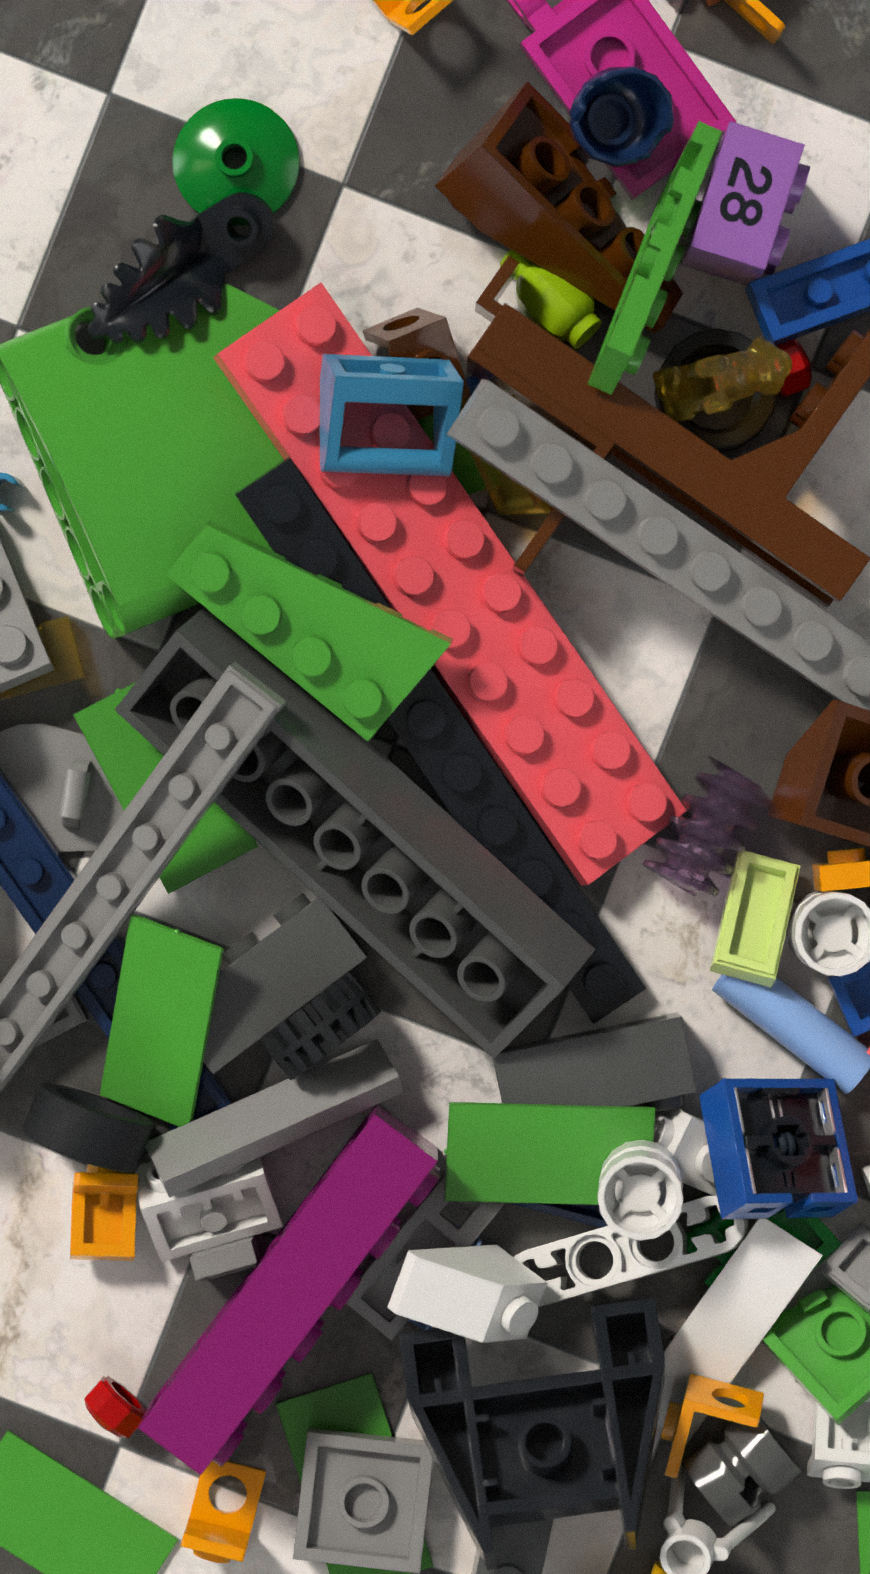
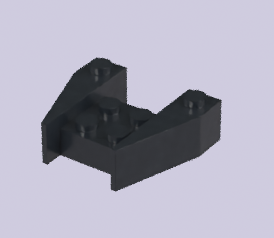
M655 1298L591 1306L592 1329L599 1369L472 1387L465 1337L439 1328L399 1334L406 1394L413 1420L487 1570L497 1569L492 1527L619 1509L626 1551L636 1549L665 1383V1358Z

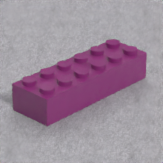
M381 1104L374 1106L261 1255L256 1266L251 1268L150 1402L138 1429L199 1475L204 1472L212 1460L222 1467L245 1436L242 1433L248 1423L243 1419L252 1408L261 1415L282 1388L284 1383L281 1381L286 1372L281 1368L290 1356L300 1363L320 1338L323 1332L320 1329L325 1323L320 1317L327 1307L331 1305L340 1311L362 1281L359 1277L363 1273V1270L358 1266L367 1254L370 1253L379 1259L395 1239L401 1229L399 1224L402 1221L397 1215L407 1201L418 1207L440 1178V1175H438L440 1168L435 1165L438 1162V1147Z

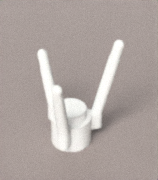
M681 1464L677 1479L671 1477L668 1515L664 1520V1527L668 1532V1536L660 1552L662 1568L667 1574H707L713 1561L726 1560L734 1547L775 1512V1505L771 1502L765 1503L723 1538H716L715 1533L708 1525L698 1520H686L682 1515L685 1469Z

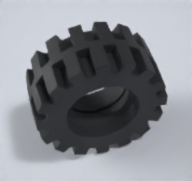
M349 971L264 1035L260 1041L287 1077L293 1080L343 1044V1042L352 1037L382 1011L359 980Z

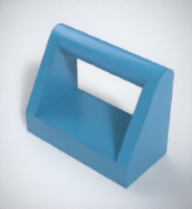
M323 354L320 373L321 471L449 477L452 472L456 441L446 434L460 414L464 381L450 360ZM345 402L434 406V450L340 446Z

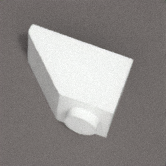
M498 1245L408 1250L387 1308L397 1315L481 1343L520 1340L527 1338L530 1328L537 1319L538 1306L548 1282Z

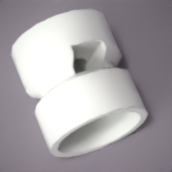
M816 891L807 894L794 905L790 913L786 931L790 950L800 962L824 975L843 976L858 971L870 961V909L863 901L840 891Z
M641 1139L625 1142L611 1151L602 1164L597 1196L600 1214L608 1226L622 1237L639 1241L657 1238L671 1229L680 1216L683 1204V1180L680 1165L669 1150L659 1143Z

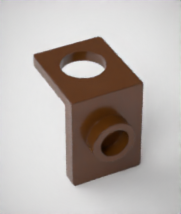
M415 308L363 330L365 340L387 348L390 357L450 360L464 381L461 402L471 397L446 317L421 308ZM407 405L417 421L434 414V406Z

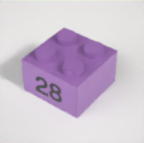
M730 121L719 144L701 201L702 204L681 265L746 286L749 282L760 279L763 273L773 274L776 266H779L791 231V228L780 225L783 213L792 215L795 205L799 204L810 171V166L799 163L805 144Z

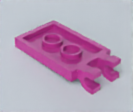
M506 0L520 20L533 32L520 43L519 47L569 115L574 98L583 84L594 74L609 67L633 66L657 75L672 95L674 114L672 131L662 138L651 157L643 161L639 160L638 163L619 167L606 165L631 200L674 170L698 121L723 132L726 131L730 121L736 123L734 117L649 0H563L553 8L550 7L546 0Z

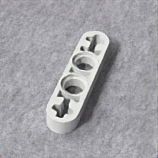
M717 1195L706 1196L682 1204L680 1215L687 1213V1226L707 1222L710 1219L709 1209L717 1206L720 1213ZM677 1219L670 1229L674 1237L673 1250L662 1261L648 1259L640 1249L639 1240L622 1237L609 1226L525 1250L515 1255L514 1258L529 1269L528 1262L532 1260L535 1261L538 1268H552L563 1264L557 1256V1252L566 1249V1269L576 1285L574 1288L567 1289V1276L546 1281L548 1283L539 1306H547L728 1253L738 1248L745 1239L748 1231V1219H734V1226L725 1230L726 1241L722 1243L718 1242L714 1234H704L691 1238L697 1247V1251L687 1254V1234ZM595 1241L604 1243L613 1255L612 1269L601 1279L588 1277L582 1271L579 1262L583 1248Z

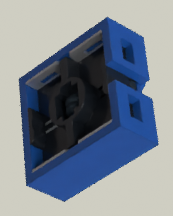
M724 1078L699 1095L721 1219L769 1218L784 1208L786 1218L833 1217L858 1202L834 1079Z

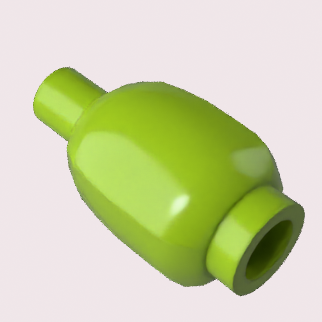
M510 250L502 258L500 266H502L508 256L520 263L519 271L513 279L516 281L518 306L524 315L559 341H568L575 349L584 345L602 324V321L594 314V298L515 251Z

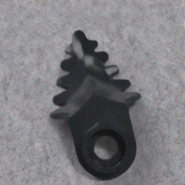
M236 192L224 197L194 216L189 222L167 215H159L153 223L159 244H154L141 238L136 239L132 243V250L139 263V268L123 262L118 263L114 267L113 273L121 281L122 285L106 283L101 286L100 293L106 304L96 302L91 305L94 319L87 327L89 335L95 339L108 337L113 343L119 344L123 340L124 331H126L133 342L141 343L145 340L148 325L152 327L157 338L162 339L168 336L170 333L169 314L174 315L186 329L191 330L195 328L198 322L197 303H201L214 315L223 312L225 308L226 274L263 251L274 236L275 218L269 205L255 194ZM240 216L247 219L251 225V234L243 236L236 233L232 227V218Z

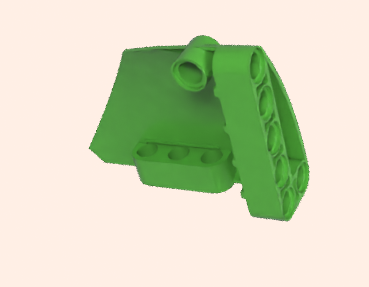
M225 284V308L223 312L214 315L201 303H197L198 322L195 328L191 330L186 329L174 315L169 314L170 333L162 339L157 338L152 327L148 325L145 340L141 343L133 342L127 332L124 331L121 343L115 344L108 337H103V352L98 355L87 354L80 349L75 338L77 326L89 325L94 319L91 307H86L72 316L0 343V385L98 618L106 633L112 639L124 636L200 604L165 574L209 520L273 551L234 493L284 459L213 357L280 310L229 284ZM434 414L418 420V423L434 444ZM456 442L452 472L468 495L502 482L504 475L502 472Z

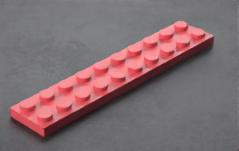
M319 283L217 353L213 359L284 460L288 457L290 458L389 607L403 614V618L430 631L434 629L453 639L452 644L431 667L432 671L581 886L589 885L687 810L526 577H522L513 570L515 561L453 472L447 477L321 471L320 373L322 355H372L324 285ZM345 402L340 446L434 450V444L406 404Z

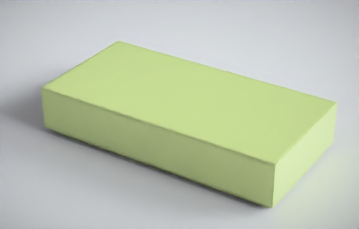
M741 849L738 850L733 864L709 971L772 988L777 977L800 865Z

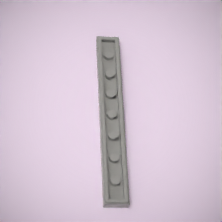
M237 662L230 664L0 983V1094L6 1089L129 920L130 915L134 913L287 703L285 699Z

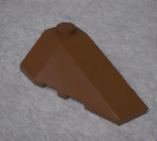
M527 81L456 155L435 184V187L448 199L452 207L463 214L480 232L567 281L611 309L616 310L644 233L635 227H626L611 202V199L617 193L606 177L597 181L594 179L576 152L580 147L573 139L570 124ZM673 277L670 282L663 280L659 288L668 292V295L654 327L644 326L645 329L654 334L664 327L683 295L682 290Z
M835 699L831 701L786 754L767 816L870 848L869 710Z

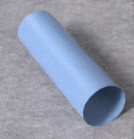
M721 975L712 989L713 992L825 1079H834L835 1086L844 1094L851 1092L870 1069V1055L866 1053L868 1048L777 977L772 988L726 975Z

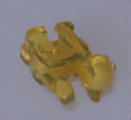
M758 336L745 351L715 355L679 367L673 366L655 371L652 376L657 397L662 399L666 415L675 422L694 418L696 413L705 410L707 414L725 411L733 406L734 401L752 396L755 392L769 396L777 395L792 369V360L787 352L779 349L773 342L768 341L764 336Z

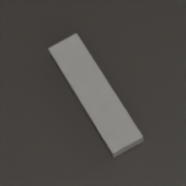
M378 1039L306 1070L293 1080L288 1078L151 1139L146 1145V1150L170 1198L405 1092L398 1073Z

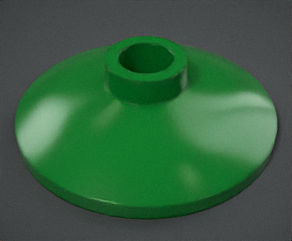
M223 99L201 108L185 123L174 146L173 173L176 184L185 201L198 214L224 197L236 192H248L257 195L269 205L274 214L291 196L299 175V151L289 126L275 111L249 99ZM237 147L246 152L247 160L242 167L230 169L224 165L223 156L230 148ZM237 216L232 218V226L250 225L249 221L243 217Z

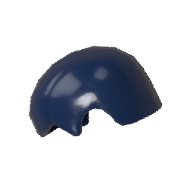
M633 66L609 67L594 74L583 84L574 98L570 110L571 120L569 123L574 141L590 159L612 167L638 163L639 160L643 161L650 158L662 138L672 131L674 124L672 95L657 75Z

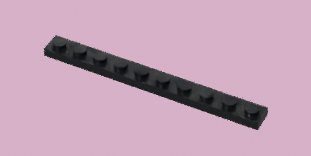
M289 457L234 493L275 553L286 557V561L317 576L321 574L341 584L342 588L374 604L380 603L389 607ZM430 668L387 720L456 822L596 949L567 984L592 1023L595 1024L644 991L646 987Z

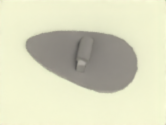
M17 724L0 732V768L59 852L96 851L124 810L84 735L47 724Z

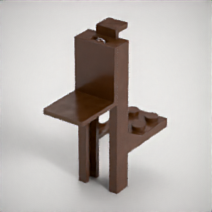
M508 256L476 302L475 312L491 323L467 356V372L480 380H489L604 460L608 456L612 457L825 607H829L834 600L837 602L842 601L870 561V557L785 497L870 377V328L864 335L854 329L842 342L825 367L834 377L826 388L817 382L808 391L788 421L798 427L794 433L730 460L620 382L617 383L612 395L588 385L594 364L508 304L504 303L502 306L497 301L519 271L520 263ZM555 508L551 511L514 564L513 570L522 577L526 575L565 519V515Z

